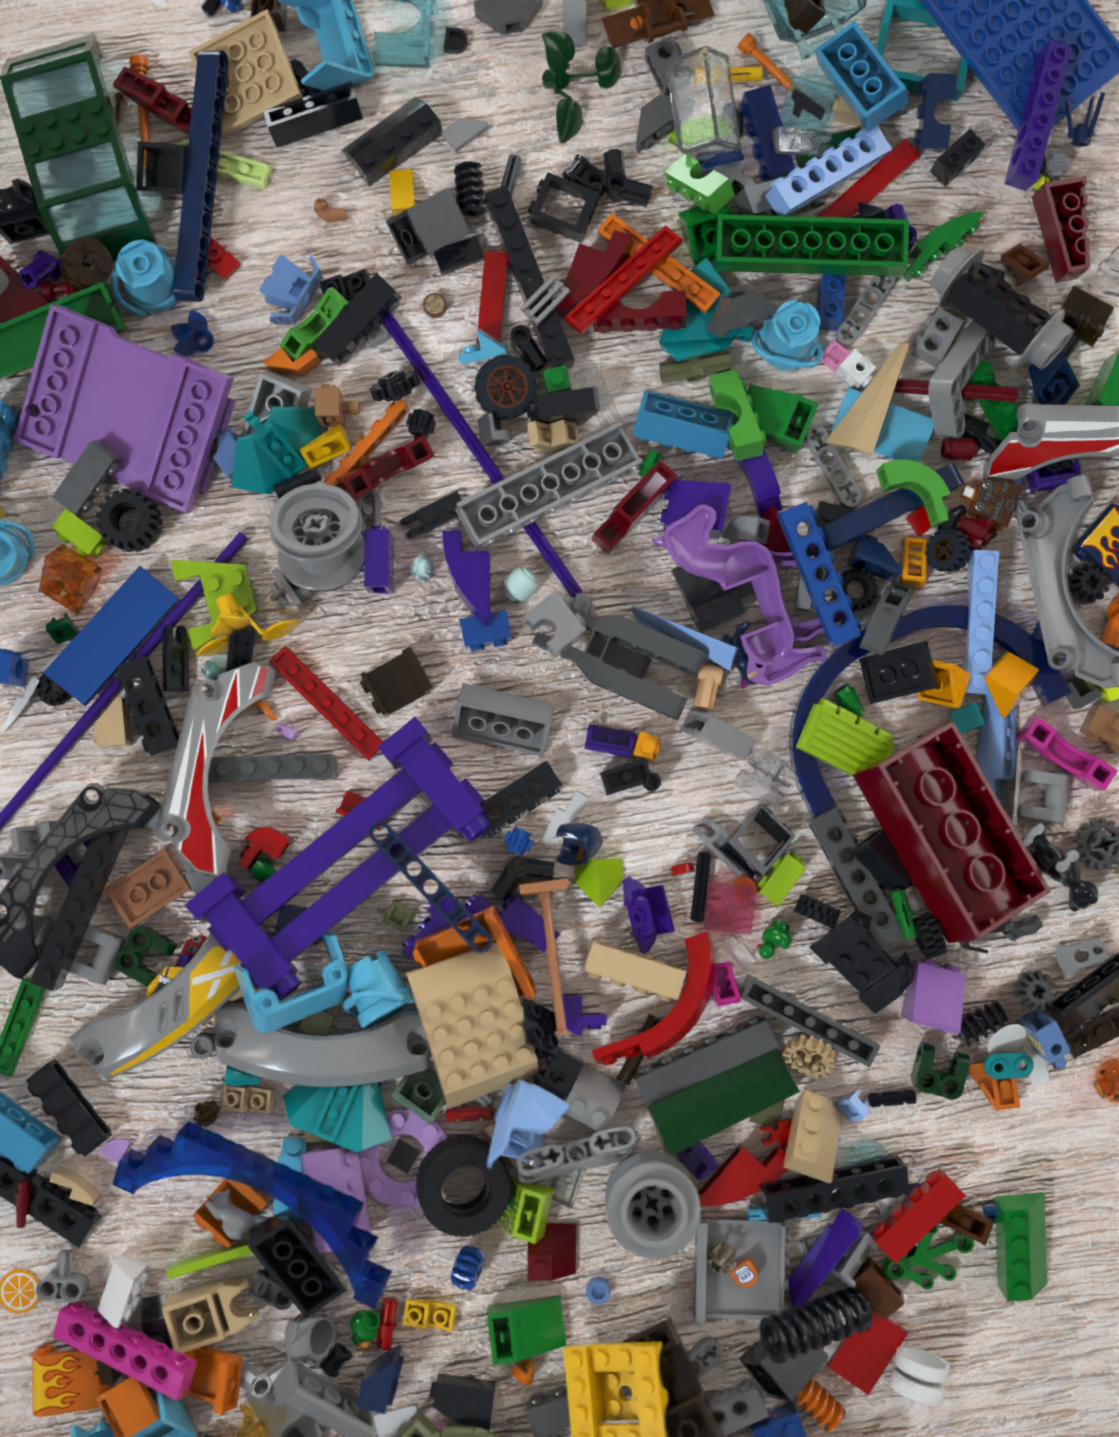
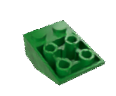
M750 384L746 395L751 396L753 403L752 411L758 414L760 431L764 430L767 442L797 453L802 446L819 404L796 394ZM737 416L733 423V426L739 421V418Z
M560 1295L488 1305L487 1319L493 1365L518 1362L566 1346Z

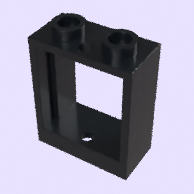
M547 172L545 179L539 181L536 201L532 200L528 209L530 222L533 225L582 243L599 202V192ZM550 187L585 200L576 226L540 212Z
M759 804L751 810L719 849L751 880L756 881L768 871L796 836L786 824L781 823L774 816L769 808ZM753 820L778 842L763 862L737 839Z

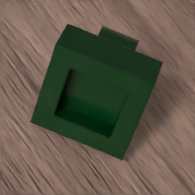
M64 613V617L56 620L53 617L51 622L46 623V631L57 645L74 639L79 633L78 628L67 613Z

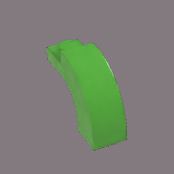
M334 287L328 288L310 316L299 325L290 328L279 346L294 361L311 348L313 351L317 350L318 347L313 342L349 302Z

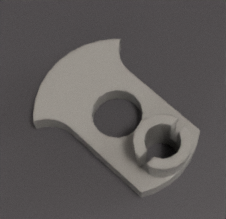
M1097 937L1070 946H1063L1058 943L1056 949V959L1060 968L1071 977L1074 976L1077 970L1105 961L1107 957L1105 946ZM1096 945L1101 946L1100 953L1094 952L1093 947ZM1081 948L1088 952V958L1082 962L1074 958V952Z

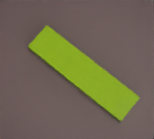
M249 1239L232 1244L229 1248L225 1246L174 1262L166 1270L168 1279L252 1254L253 1252L248 1247Z

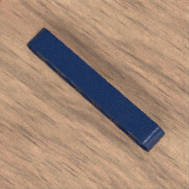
M954 462L935 471L943 479L949 492L965 483ZM900 488L821 527L826 538L823 541L826 550L830 549L832 551L924 505L922 499L915 492Z
M382 821L374 823L369 831L372 841L474 951L478 953L488 951L492 946V938L489 932L389 824ZM379 825L385 826L388 830L387 837L383 840H379L374 836V829ZM396 843L403 845L405 850L403 856L399 858L392 856L390 851L392 845ZM411 862H418L421 865V872L416 876L410 875L407 871V866ZM434 880L437 882L438 889L435 893L430 894L424 890V883L426 881ZM451 898L454 901L455 905L451 911L446 912L441 909L440 903L443 899ZM462 916H467L471 920L470 927L464 930L460 929L457 926L458 919ZM483 934L487 936V944L481 948L475 946L474 938L477 935Z

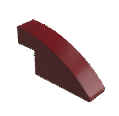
M613 230L606 252L579 243L563 285L570 290V294L555 308L559 317H565L626 261L634 244L631 235Z
M660 460L614 507L610 517L593 534L591 540L609 555L677 478V475Z

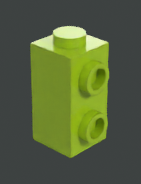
M66 508L51 526L58 532L56 537L66 544L71 541L76 545L74 550L85 558L90 555L96 559L98 556L103 555L108 548L107 544L109 542L97 530Z
M793 852L790 855L788 853L780 855L773 863V868L769 874H764L757 882L759 886L757 892L773 904L780 906L807 868L802 864L804 860Z

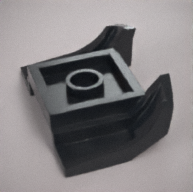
M855 910L811 944L809 948L825 964L830 962L859 992V998L876 1014L899 998L908 988L914 978V967L906 951L895 961L867 933L872 917Z

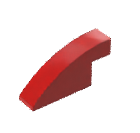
M740 1143L697 1192L701 1207L723 1205L742 1200L760 1192V1184L777 1181L789 1170L784 1168L786 1150L777 1144L762 1162Z

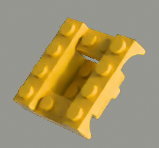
M662 1342L570 1344L563 1348L572 1437H667L665 1409L668 1402L667 1390L662 1386L659 1375V1354ZM624 1385L631 1389V1399L623 1395L622 1389ZM605 1420H639V1423L602 1422Z

